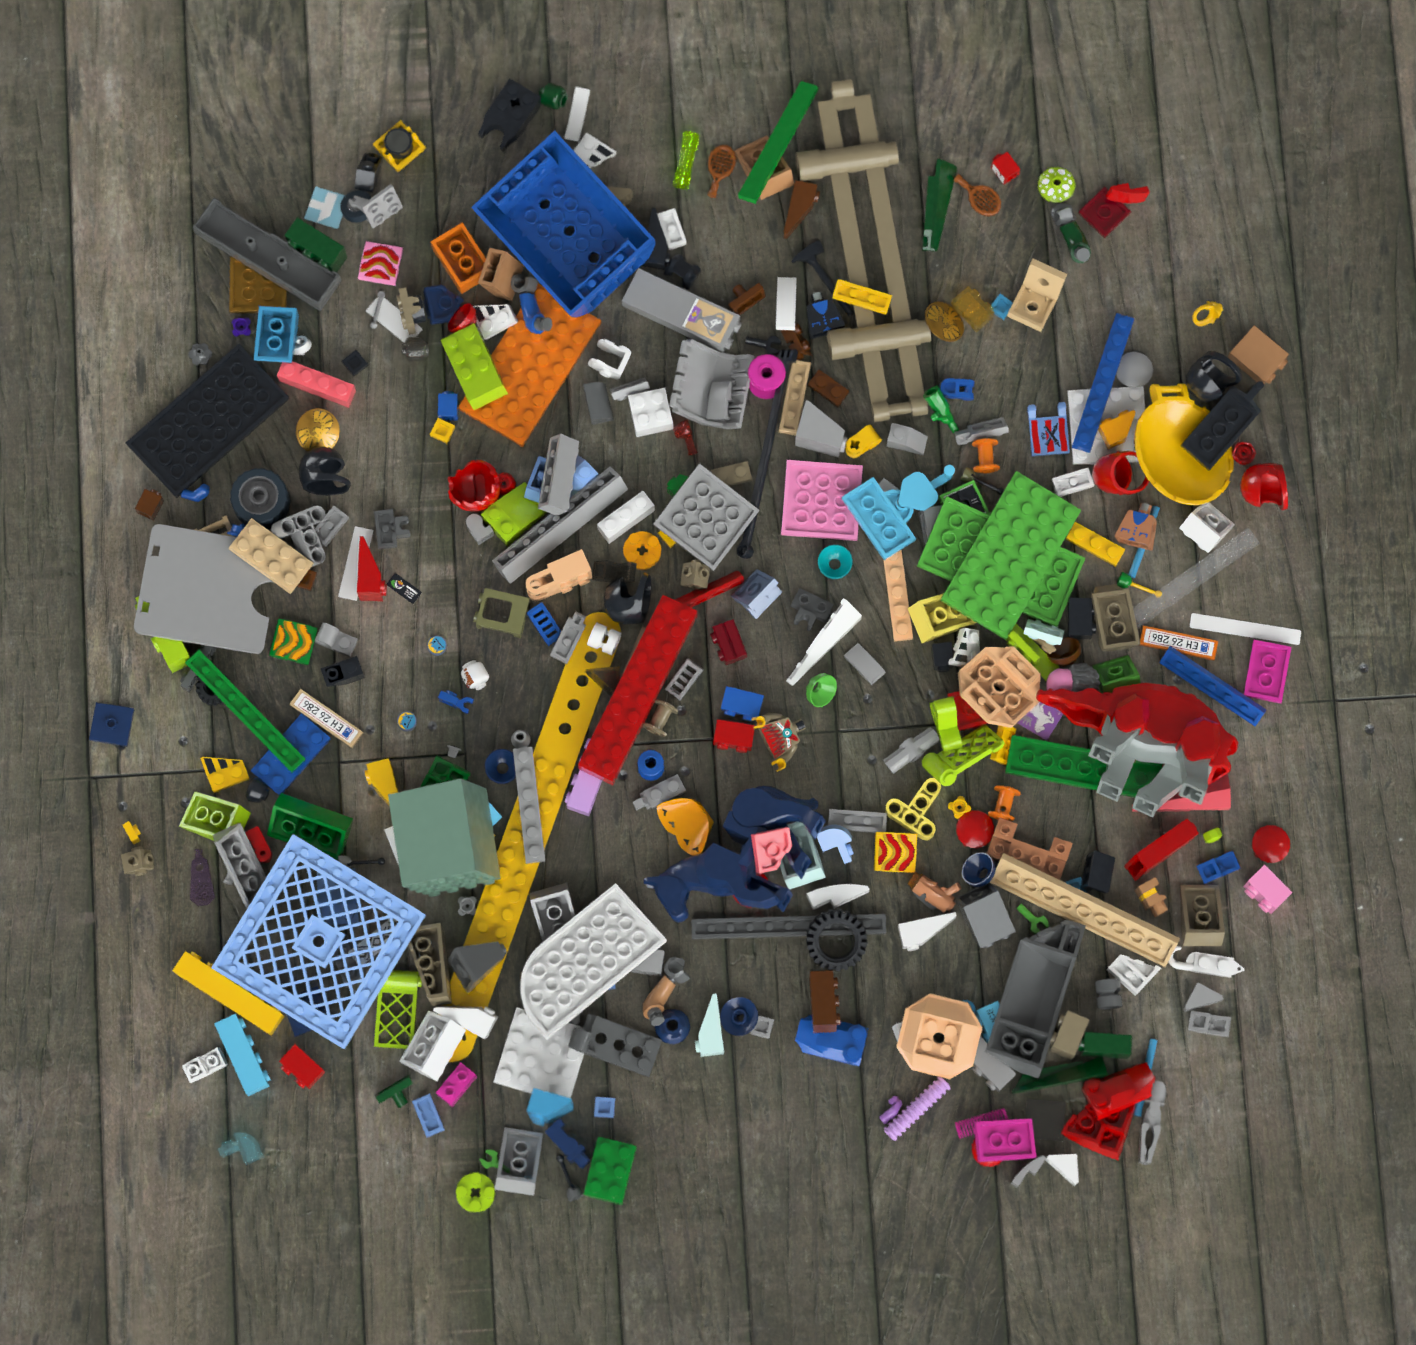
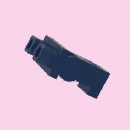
M559 1118L545 1131V1134L567 1156V1160L571 1165L575 1162L583 1169L590 1163V1159L584 1154L586 1149L582 1144L578 1145L574 1138H570L562 1130L565 1124Z

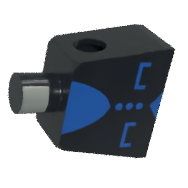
M822 292L812 294L813 304L807 305L810 340L826 336L827 330L845 328L844 321L833 299L824 301Z

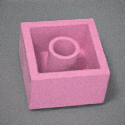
M1266 865L1244 885L1245 893L1251 899L1255 898L1259 902V907L1265 913L1269 912L1270 914L1292 894Z

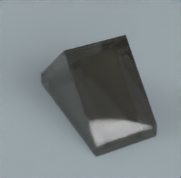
M619 666L586 669L585 673L612 697L620 681Z

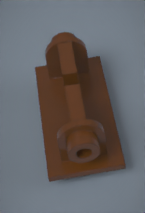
M795 322V330H782L781 333L787 343L794 341L789 348L790 350L796 349L798 351L797 360H801L804 358V354L812 355L809 350L811 346L801 334L803 332L802 328Z

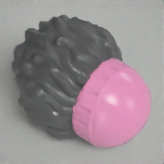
M1087 663L1072 664L1065 669L1059 668L1052 671L1047 677L1046 689L1049 690L1051 688L1055 691L1062 688L1079 692L1087 688H1094L1098 691L1099 688L1097 686L1100 685L1098 680L1099 674L1097 670L1088 666Z

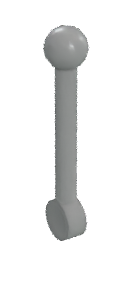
M383 291L378 292L379 299L374 319L370 323V327L373 329L378 325L377 318L381 302L385 298Z

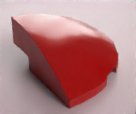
M1087 1104L1084 1110L1077 1115L1073 1114L1061 1133L1085 1148L1119 1160L1136 1104L1099 1121L1090 1104Z

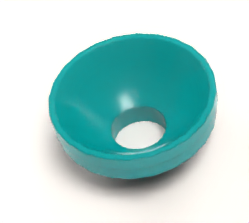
M829 545L820 552L818 567L827 578L841 579L851 570L852 556L843 546ZM831 560H838L841 564L840 568L836 570L831 569L829 566Z

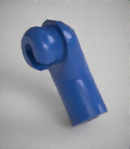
M202 484L194 491L185 489L182 491L181 498L200 502L209 495L210 488L208 485Z

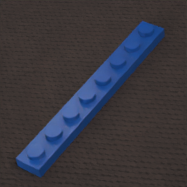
M1116 313L1072 444L1074 449L1087 453L1091 452L1134 318Z

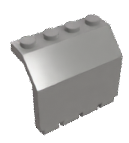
M683 340L679 353L683 357L678 358L676 372L680 375H675L672 390L676 393L671 394L669 404L673 408L672 412L701 425L723 429L741 428L750 385L748 368L755 356L751 354L732 355L720 353L695 340ZM713 382H731V401H728V419H707L708 401Z

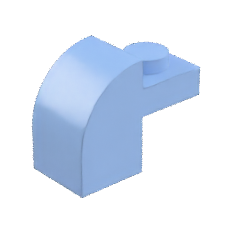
M835 824L822 827L817 836L822 851L838 847L844 864L851 862V855L854 852L851 844H847V842L852 841L850 832L843 826Z

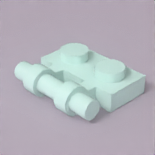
M1028 619L1024 634L1031 639L1039 638L1045 640L1050 645H1061L1065 630L1058 628V626L1041 623L1037 619L1036 621Z

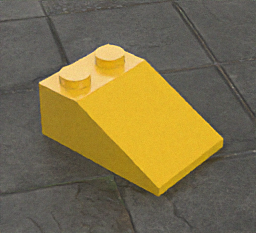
M389 758L366 764L367 770H364L368 785L372 784L374 790L390 807L388 795L398 793L399 791Z

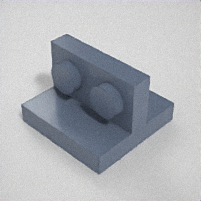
M756 569L731 597L734 601L741 604L753 618L757 619L782 591L778 588V582L775 578Z

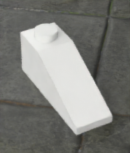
M956 912L898 924L902 948L908 951L918 950L919 946H922L956 918Z
M436 1006L433 1010L483 1039L488 1037L498 1018L495 1015V1011L488 1007Z

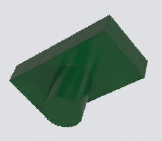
M406 1075L375 1094V1097L379 1104L392 1097L397 1107L400 1108L408 1103L402 1090L413 1084L409 1075Z

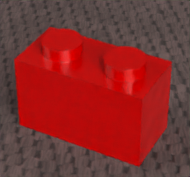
M717 719L713 745L721 750L734 748L736 752L747 753V751L752 750L755 725Z
M296 1044L279 1061L282 1064L280 1068L288 1076L292 1073L297 1078L295 1082L301 1088L306 1086L310 1089L325 1073Z

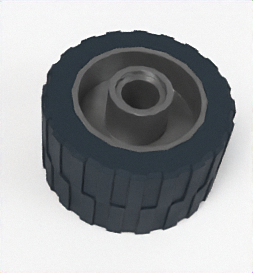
M253 468L237 477L230 491V501L239 521L246 526L252 518L269 530L275 522L286 518L289 512L290 498L286 485L278 474L265 468Z

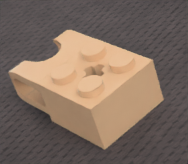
M581 549L547 564V569L528 577L526 580L528 597L532 601L537 602L560 592L562 594L567 593L578 584L583 586L589 583L590 579H592V572L583 550Z

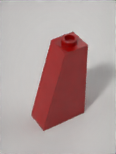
M1188 818L1136 853L1124 867L1135 881L1139 880L1192 841L1199 834L1195 824L1190 822Z

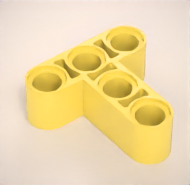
M935 778L927 779L909 806L898 799L889 800L885 808L887 816L911 833L917 834V837L920 839L930 840L934 836L935 825L924 815L939 795L941 784ZM929 784H934L937 790L929 792L926 787ZM924 800L926 806L919 808L916 805V801ZM897 805L900 810L897 813H892L889 807ZM912 815L916 821L913 824H909L905 821V817ZM928 826L932 832L925 835L922 833L921 828Z

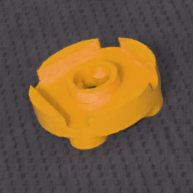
M645 531L630 534L624 543V557L630 566L637 570L651 568L657 564L661 557V545L658 538ZM641 546H645V549L648 550V552H644V555H640V552L637 551Z

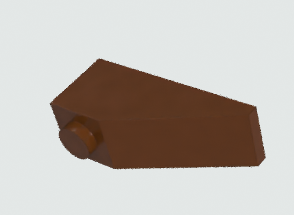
M795 180L784 229V239H788L813 209L814 202H818L820 191H817V184Z

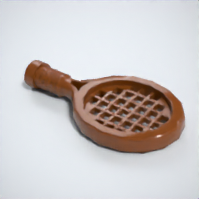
M727 145L716 147L708 157V170L713 177V183L708 196L712 198L717 196L719 181L728 177L736 165L735 152Z
M960 174L955 177L954 181L967 189L970 205L977 213L984 216H994L999 212L1001 200L992 188L984 185L972 186Z

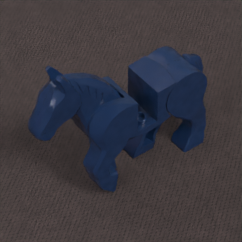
M758 786L746 789L735 798L732 811H729L723 825L732 840L743 845L740 855L713 843L704 853L677 862L659 876L644 878V884H647V888L655 890L657 897L674 922L678 923L685 921L689 916L686 905L691 890L706 892L713 896L734 895L743 906L768 909L776 905L784 912L793 894L789 888L782 887L756 875L751 834L788 827L787 822L798 821L803 823L813 839H816L825 823L823 816L814 811L819 806L818 801L815 798L809 800L798 799L772 786ZM790 830L792 847L786 853V856L795 873L802 879L812 861L803 852L797 838Z

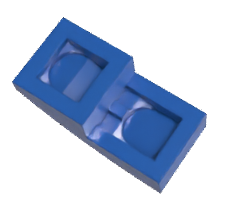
M1233 850L1197 865L1204 884L1241 869Z

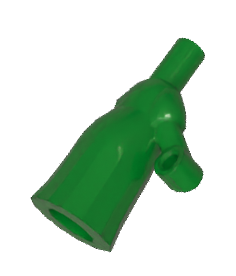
M939 386L928 389L924 393L923 398L934 411L931 414V419L948 424L953 434L959 431L958 426L953 420L949 403Z

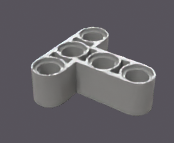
M313 506L279 520L272 525L271 531L278 538L291 535L296 550L314 563L312 567L324 562L325 552L313 526L322 522L325 518V511L321 506Z

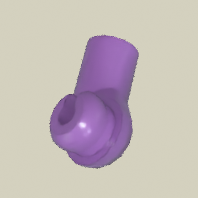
M893 1096L888 1101L892 1107L879 1116L884 1124L893 1119L902 1106V1101L897 1096Z

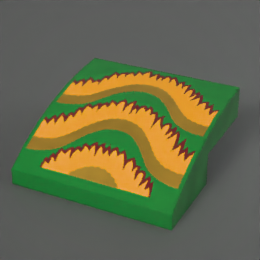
M278 619L269 656L308 665L318 628Z

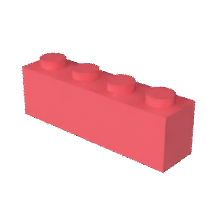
M293 361L292 363L282 362L277 373L279 382L348 408L356 392L355 386L351 383Z

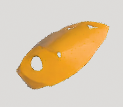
M688 798L673 799L657 806L658 817L664 828L671 834L676 835L679 846L692 856L701 854L714 824L713 819L703 805L694 799ZM662 808H663L664 810H667L665 816H664V811L662 810ZM668 822H674V828ZM683 839L689 840L688 845Z

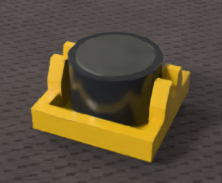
M401 120L373 143V147L397 173L426 149L416 133H413L411 128L406 126Z

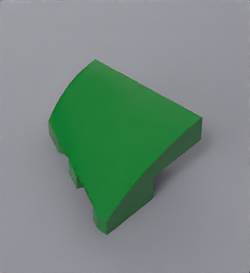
M437 755L420 787L457 779L467 781L471 772Z

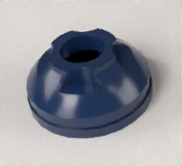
M498 749L488 755L484 768L491 781L498 784H507L516 778L513 752L506 749ZM501 763L508 765V771L505 774H500L497 771V766Z
M975 853L965 861L962 867V877L969 885L982 887L988 884L994 877L996 871L995 862L986 853ZM987 869L986 877L980 878L981 871Z
M677 1009L663 1011L664 1022L659 1026H655L658 1038L664 1043L672 1045L683 1042L690 1031L688 1017ZM669 1020L677 1021L678 1028L675 1031L667 1029L666 1024Z

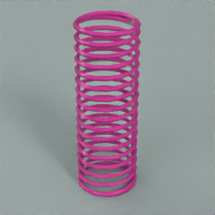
M1001 1108L1000 1110L998 1109L997 1111L995 1110L994 1112L992 1111L986 1114L983 1113V1115L980 1114L979 1116L977 1115L976 1117L974 1116L970 1119H965V1122L964 1120H962V1123L961 1121H959V1124L956 1121L955 1127L959 1138L961 1139V1136L963 1138L961 1126L966 1137L964 1125L967 1131V1135L969 1136L966 1122L968 1124L970 1134L972 1135V1131L970 1128L971 1124L973 1133L975 1135L973 1123H975V1120L976 1122H981L982 1118V1120L985 1121V1117L986 1121H988V1116L989 1121H991V1115L992 1120L994 1121V1114V1117L997 1121L996 1113L999 1120V1113L1002 1117V1120H1004L1002 1112L1004 1114L1005 1120H1008L1005 1108Z

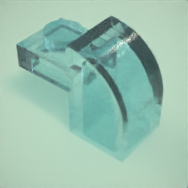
M234 1133L235 1142L232 1140L226 1141L221 1144L222 1147L218 1148L222 1158L240 1151L246 1165L265 1158L258 1141L247 1133Z

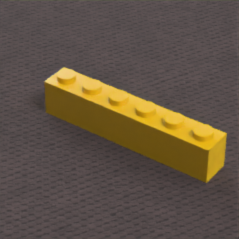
M186 951L172 970L176 975L272 1036L284 1018L281 1010L273 1005L269 1006L260 997L252 995L247 989L235 984L229 978L212 969L213 964L207 962V964L201 962L200 959L202 957L193 951L190 954Z

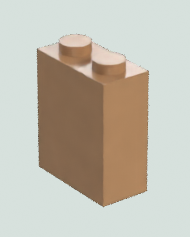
M489 248L478 283L495 297L512 301L515 292L511 287V278L514 275L521 274L524 265L506 251Z
M1253 326L1230 352L1228 358L1256 382L1262 381L1265 385L1266 382L1270 384L1276 377L1274 373L1278 369L1282 370L1287 365L1289 354L1256 326Z

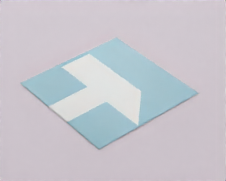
M315 186L304 219L338 229L343 216L340 204L345 195Z

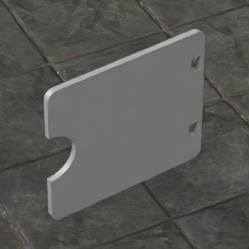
M156 524L151 530L134 630L141 635L259 654L264 650L269 617L263 616L255 610L251 597L258 586L273 581L229 550V547L237 537ZM154 545L160 547L159 556H152ZM143 601L150 603L148 613L141 612Z

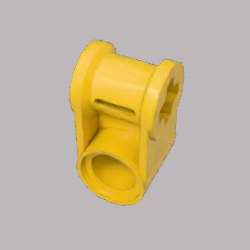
M871 424L867 425L847 440L845 452L850 458H858L868 450L876 447L882 439ZM851 445H853V447L858 446V449H857V450H856L855 448H852V449H851Z

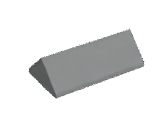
M237 823L213 834V839L246 909H248L265 881L266 875L241 823Z

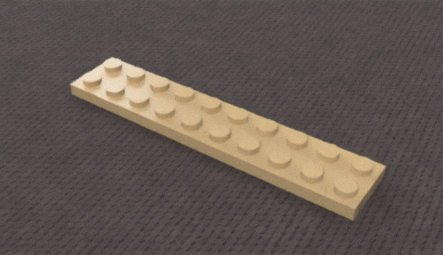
M1004 853L996 868L994 877L990 881V883L1066 920L1086 925L1085 929L1166 967L1180 938Z

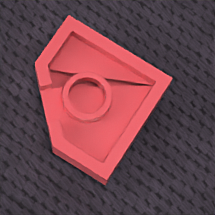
M789 827L751 834L756 873L760 874L778 869L781 864L780 861L792 847Z

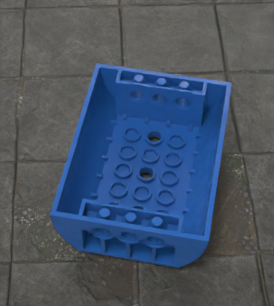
M555 130L471 207L571 317H580L593 311L648 260L655 247V239ZM549 200V207L542 209L540 207L541 201ZM569 226L574 227L575 230L571 236L565 235V229ZM593 253L599 254V260L596 263H591L589 260L590 255Z

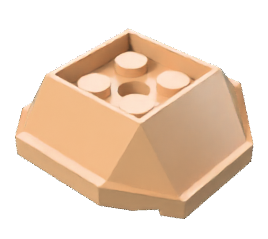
M1014 646L1005 648L985 647L958 672L960 696L986 723L1012 728L1039 703L1036 699V694L1040 690L1041 674ZM994 686L1000 688L1001 691H997Z
M929 993L906 1008L897 1048L911 1070L951 1079L973 1066L982 1025L968 1002ZM937 1032L943 1033L945 1040L943 1042L935 1041L934 1034Z

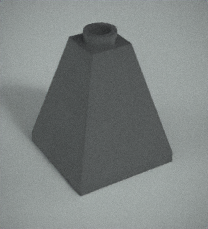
M498 941L457 947L451 953L448 962L465 991L469 993L504 959L507 950Z

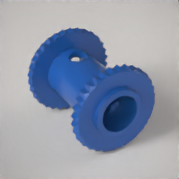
M647 750L641 753L637 760L640 776L648 781L659 779L664 771L662 755L654 750ZM653 763L655 767L648 768L646 765Z

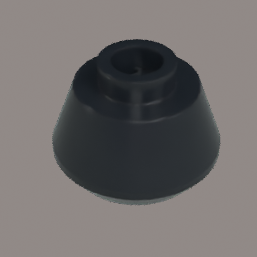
M254 778L246 791L245 797L248 802L260 803L268 798L270 790H268V785L261 778Z

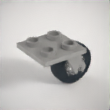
M391 184L373 197L362 190L352 191L344 196L340 204L341 213L346 220L352 223L366 220L372 228L382 224L387 218L403 208Z

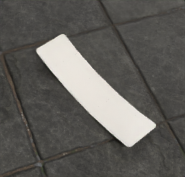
M575 88L565 139L579 141L590 93L589 89Z

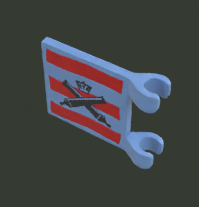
M1065 402L1058 403V416L1036 418V406L1034 404L1028 405L1027 413L1032 456L1070 453Z

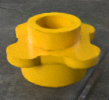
M958 796L954 802L948 804V809L953 811L956 819H959L964 813L971 811L970 805H967L963 796Z

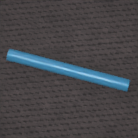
M1153 506L1150 515H1153L1156 519L1160 508ZM1138 548L1128 574L1131 578L1136 577L1145 549Z
M1150 1039L1145 1059L1150 1069H1152L1157 1040ZM1145 1100L1136 1103L1134 1116L1141 1117Z

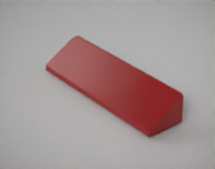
M737 570L709 583L707 589L694 590L675 600L692 608L743 584L744 577Z

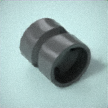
M1120 979L1095 981L1096 993L1099 994V997H1097V1009L1109 1010L1123 1007L1122 996L1118 994L1121 991Z

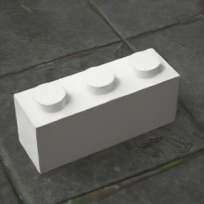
M642 491L597 524V528L610 544L654 512V504L645 492Z

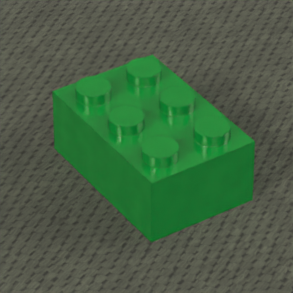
M598 1137L584 1196L623 1205L637 1147Z

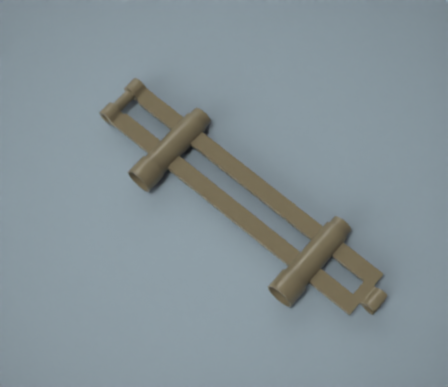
M851 79L832 82L830 90L833 100L817 102L825 150L819 151V149L796 152L799 181L804 182L830 176L849 282L869 288L848 173L866 171L887 293L892 295L890 309L893 323L875 325L872 310L853 305L857 328L851 329L847 327L827 330L831 360H838L862 354L873 422L890 420V416L911 413L912 417L927 415L928 405L927 401L923 398L924 388L916 346L921 345V343L931 342V331L926 320H911L884 168L899 163L896 142H879L870 94L855 96ZM854 108L861 145L843 147L837 111ZM898 349L906 396L909 397V402L888 405V392L880 351Z

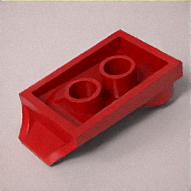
M1147 1062L1127 1067L1101 1079H1088L1081 1088L1099 1121L1152 1097V1086L1156 1079Z

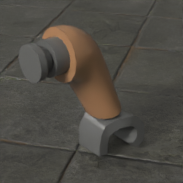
M672 957L666 962L664 971L668 976L664 975L643 1002V1015L650 1020L653 1026H659L665 1020L662 1013L667 999L676 986L674 982L684 983L690 979V976L683 971L685 960L682 958Z

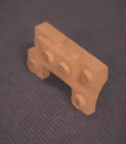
M999 818L987 854L996 861H1000L1003 853L1060 880L1073 843L1054 837L1050 851L1013 839L1018 824Z

